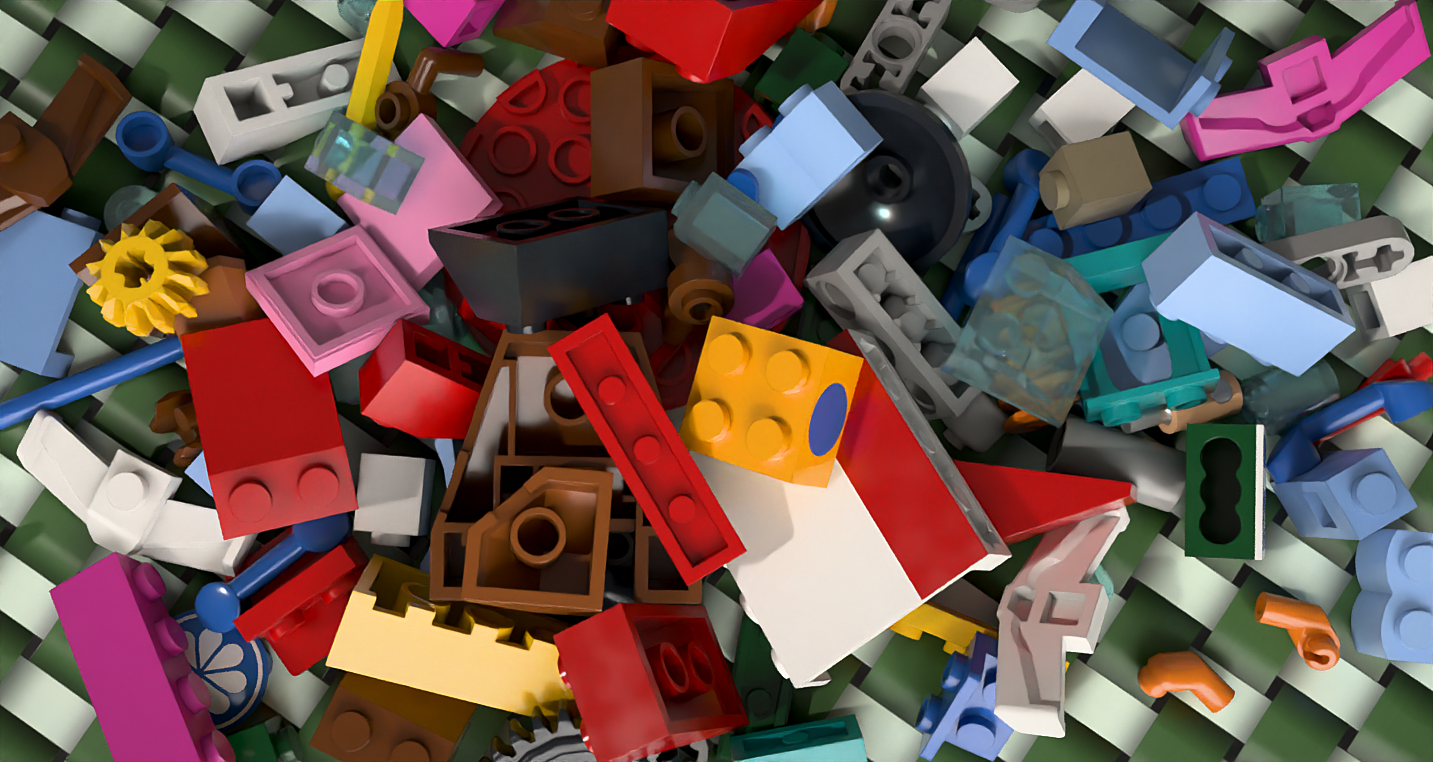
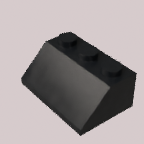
M575 196L428 229L430 245L477 318L506 324V331L512 334L542 332L547 329V321L556 318L584 319L597 315V307L605 304L632 305L643 302L645 300L644 293L667 287V280L670 275L667 209Z

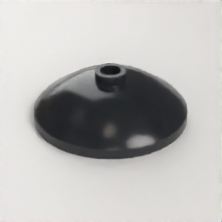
M863 90L848 93L845 96L883 138V141L799 220L808 230V235L825 254H828L842 239L879 228L916 274L937 263L953 248L967 224L972 202V182L966 157L948 126L921 103L907 96L884 90ZM889 164L895 165L900 170L902 181L895 180L890 175Z

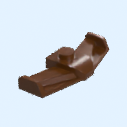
M82 53L77 59L78 68L33 127L11 111H8L0 118V232L38 209L49 207L73 185V179L132 99V95L116 75L86 53Z

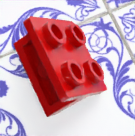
M293 525L248 556L238 575L293 533ZM352 534L346 544L339 545L331 552L315 553L310 551L251 597L252 608L232 622L247 643L265 637L292 676L301 675L329 655L352 591L370 559ZM225 575L226 581H232L235 578Z

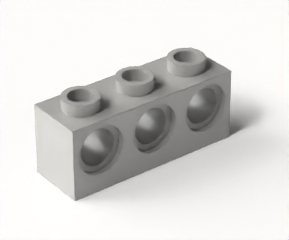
M879 228L842 239L802 279L803 283L843 330L848 328L875 338L926 420L959 417L998 374Z

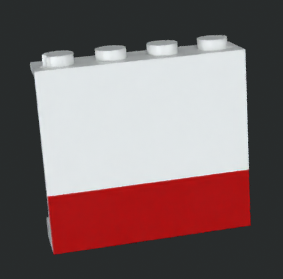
M848 328L824 345L825 347L864 358L827 488L791 484L691 450L689 451L747 550L744 554L724 565L725 568L729 569L741 590L739 595L740 603L746 614L761 626L773 648L771 650V657L774 665L784 678H790L795 688L827 684L832 680L827 669L969 571H991L1012 556L875 338Z

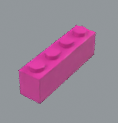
M115 551L49 590L114 762H236L235 753L230 742L220 731L216 730L208 711V707L212 704L210 692L203 680L192 672L184 652L189 647L187 637L178 622L169 616L162 596L166 594L165 584L158 571L150 563H142Z

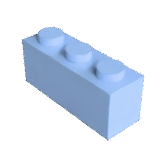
M1197 211L1141 263L1150 288L1149 299L1161 315L1172 321L1180 319L1201 329L1210 339L1219 344L1227 342L1248 352L1262 365L1271 366L1273 364L1297 377L1302 375L1356 330L1336 284Z

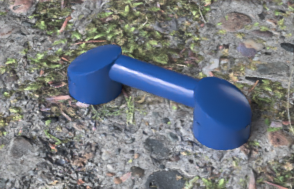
M133 112L124 117L116 129L115 137L119 148L127 160L137 168L149 172H159L169 168L235 196L242 211L250 216L254 215L282 180L279 170L265 160H250L234 170L224 165L218 166L217 162L175 145L164 121L152 112Z
M1025 149L1007 161L1003 169V182L1012 198L987 253H983L964 263L956 273V293L963 303L972 308L978 309L989 302L1003 299L1012 290L1015 282V267L1012 263V258L1038 199L1041 197L1038 173L1051 159L1040 150Z
M1394 379L1373 382L1294 423L1278 440L1266 460V468L1275 484L1298 477L1322 462L1319 453L1313 445L1314 442L1381 407L1384 408L1392 423L1402 422L1433 407L1432 383L1421 379Z
M345 512L293 524V533L232 581H218L202 587L195 600V611L200 623L206 629L215 633L236 630L237 627L232 621L252 608L251 597L310 551L315 553L331 552L339 545L348 542L353 530L350 513Z

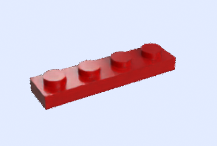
M608 313L601 315L548 346L547 350L686 585L690 586L747 552Z

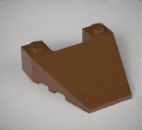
M503 329L476 404L471 424L431 530L429 600L461 601L468 529L488 512H492L522 488L526 481L546 466L614 472L609 532H634V603L702 604V579L690 586L686 585L547 350L548 346L574 331L544 330L533 334H512ZM619 332L663 407L641 333Z

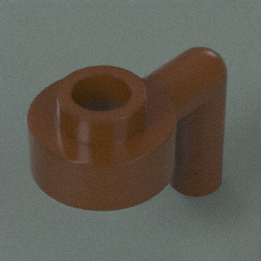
M433 46L423 48L417 56L407 81L398 80L390 82L386 85L385 92L377 99L375 119L379 131L383 133L382 136L387 141L393 143L421 113L433 118L436 122L437 106L430 90L438 73L476 78L482 74L484 69L482 56L479 53Z
M692 260L679 265L671 272L667 280V287L659 289L662 336L664 341L671 346H679L686 341L695 325L710 324L712 315L723 318L732 310L735 303L733 277L724 265L712 260Z

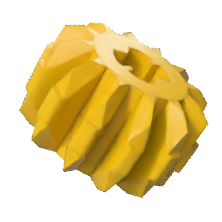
M149 219L142 230L133 224L122 223L121 240L117 243L109 239H99L101 248L106 255L102 261L85 264L89 273L98 279L86 292L90 295L93 302L102 307L100 313L103 314V318L116 327L126 326L127 330L136 336L148 337L154 327L163 333L175 334V319L179 313L188 318L197 317L195 307L189 302L192 296L210 293L207 287L208 284L198 277L209 266L205 257L198 251L193 250L195 247L193 240L181 230L176 231L175 229L170 231L160 221Z

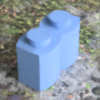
M832 80L815 90L808 83L800 87L778 108V111L785 118L775 129L772 130L768 125L763 126L739 148L740 153L745 158L735 169H746L756 177L759 183V205L781 230H784L806 214L883 141V138Z
M1379 529L1360 540L1356 550V575L1362 590L1356 598L1351 614L1350 626L1353 644L1359 653L1388 660L1433 664V533Z

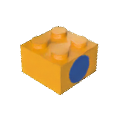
M712 315L679 430V436L688 450L791 484L827 488L864 358Z

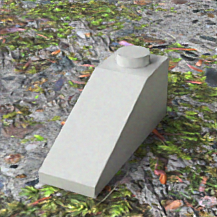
M365 38L206 78L193 111L218 166L278 149L334 124L336 119H345ZM393 61L387 84L392 81H402Z

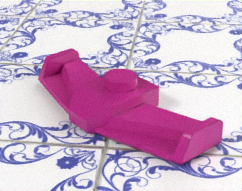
M1416 0L1396 1L1394 7L1332 54L1329 53L1326 39L1314 34L1258 60L1257 63L1264 85L1218 94L1199 117L1188 112L1179 122L1186 144L1201 162L1300 141L1310 143L1339 130L1342 122L1431 56Z

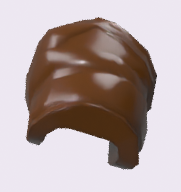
M191 389L169 392L155 403V416L149 428L156 434L171 432L178 434L185 445L177 449L173 462L176 466L189 467L203 451Z

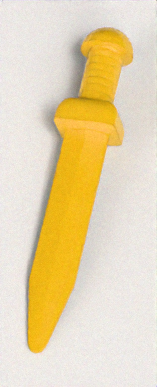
M377 0L371 12L344 121L336 119L334 126L335 135L342 141L333 181L326 180L325 187L327 194L335 202L360 178L366 149L376 148L381 141L383 133L375 129L377 124L375 105L380 95L385 92L403 21V0Z

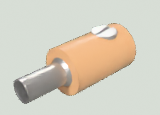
M1220 370V379L1215 391L1206 394L1207 402L1180 411H1169L1167 404L1142 409L1143 416L1141 418L1122 424L1121 427L1125 433L1129 434L1158 425L1163 432L1172 434L1186 430L1187 423L1205 424L1238 414L1243 405L1240 384L1230 371Z

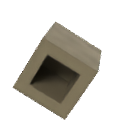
M1129 131L1060 146L1038 173L1042 201L1049 210H1052L1060 230L1126 215L1152 189Z

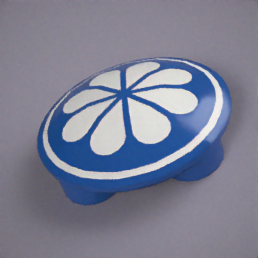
M195 609L174 616L173 619L181 626L188 640L189 647L184 652L192 672L203 680L210 692L212 704L208 707V711L216 730L223 733L238 726L256 710L264 696L268 677L273 666L270 652L264 647L261 639L247 643L238 629L225 633H215L206 629L198 620Z

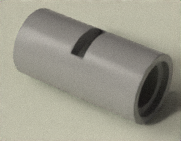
M1065 413L1068 419L1057 425L1050 443L1046 459V472L1130 482L1138 489V503L1165 512H1170L1175 507L1186 484L1185 451L1130 433L1127 434L1124 431L1106 427L1094 421L1087 422L1085 418Z

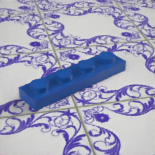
M1239 157L1230 158L1151 183L1152 189L1126 215L1064 230L1059 229L1053 213L1030 220L1012 258V263L1015 267L1017 290L1049 281L1048 263L1176 231L1195 211L1223 226L1248 220L1258 215Z

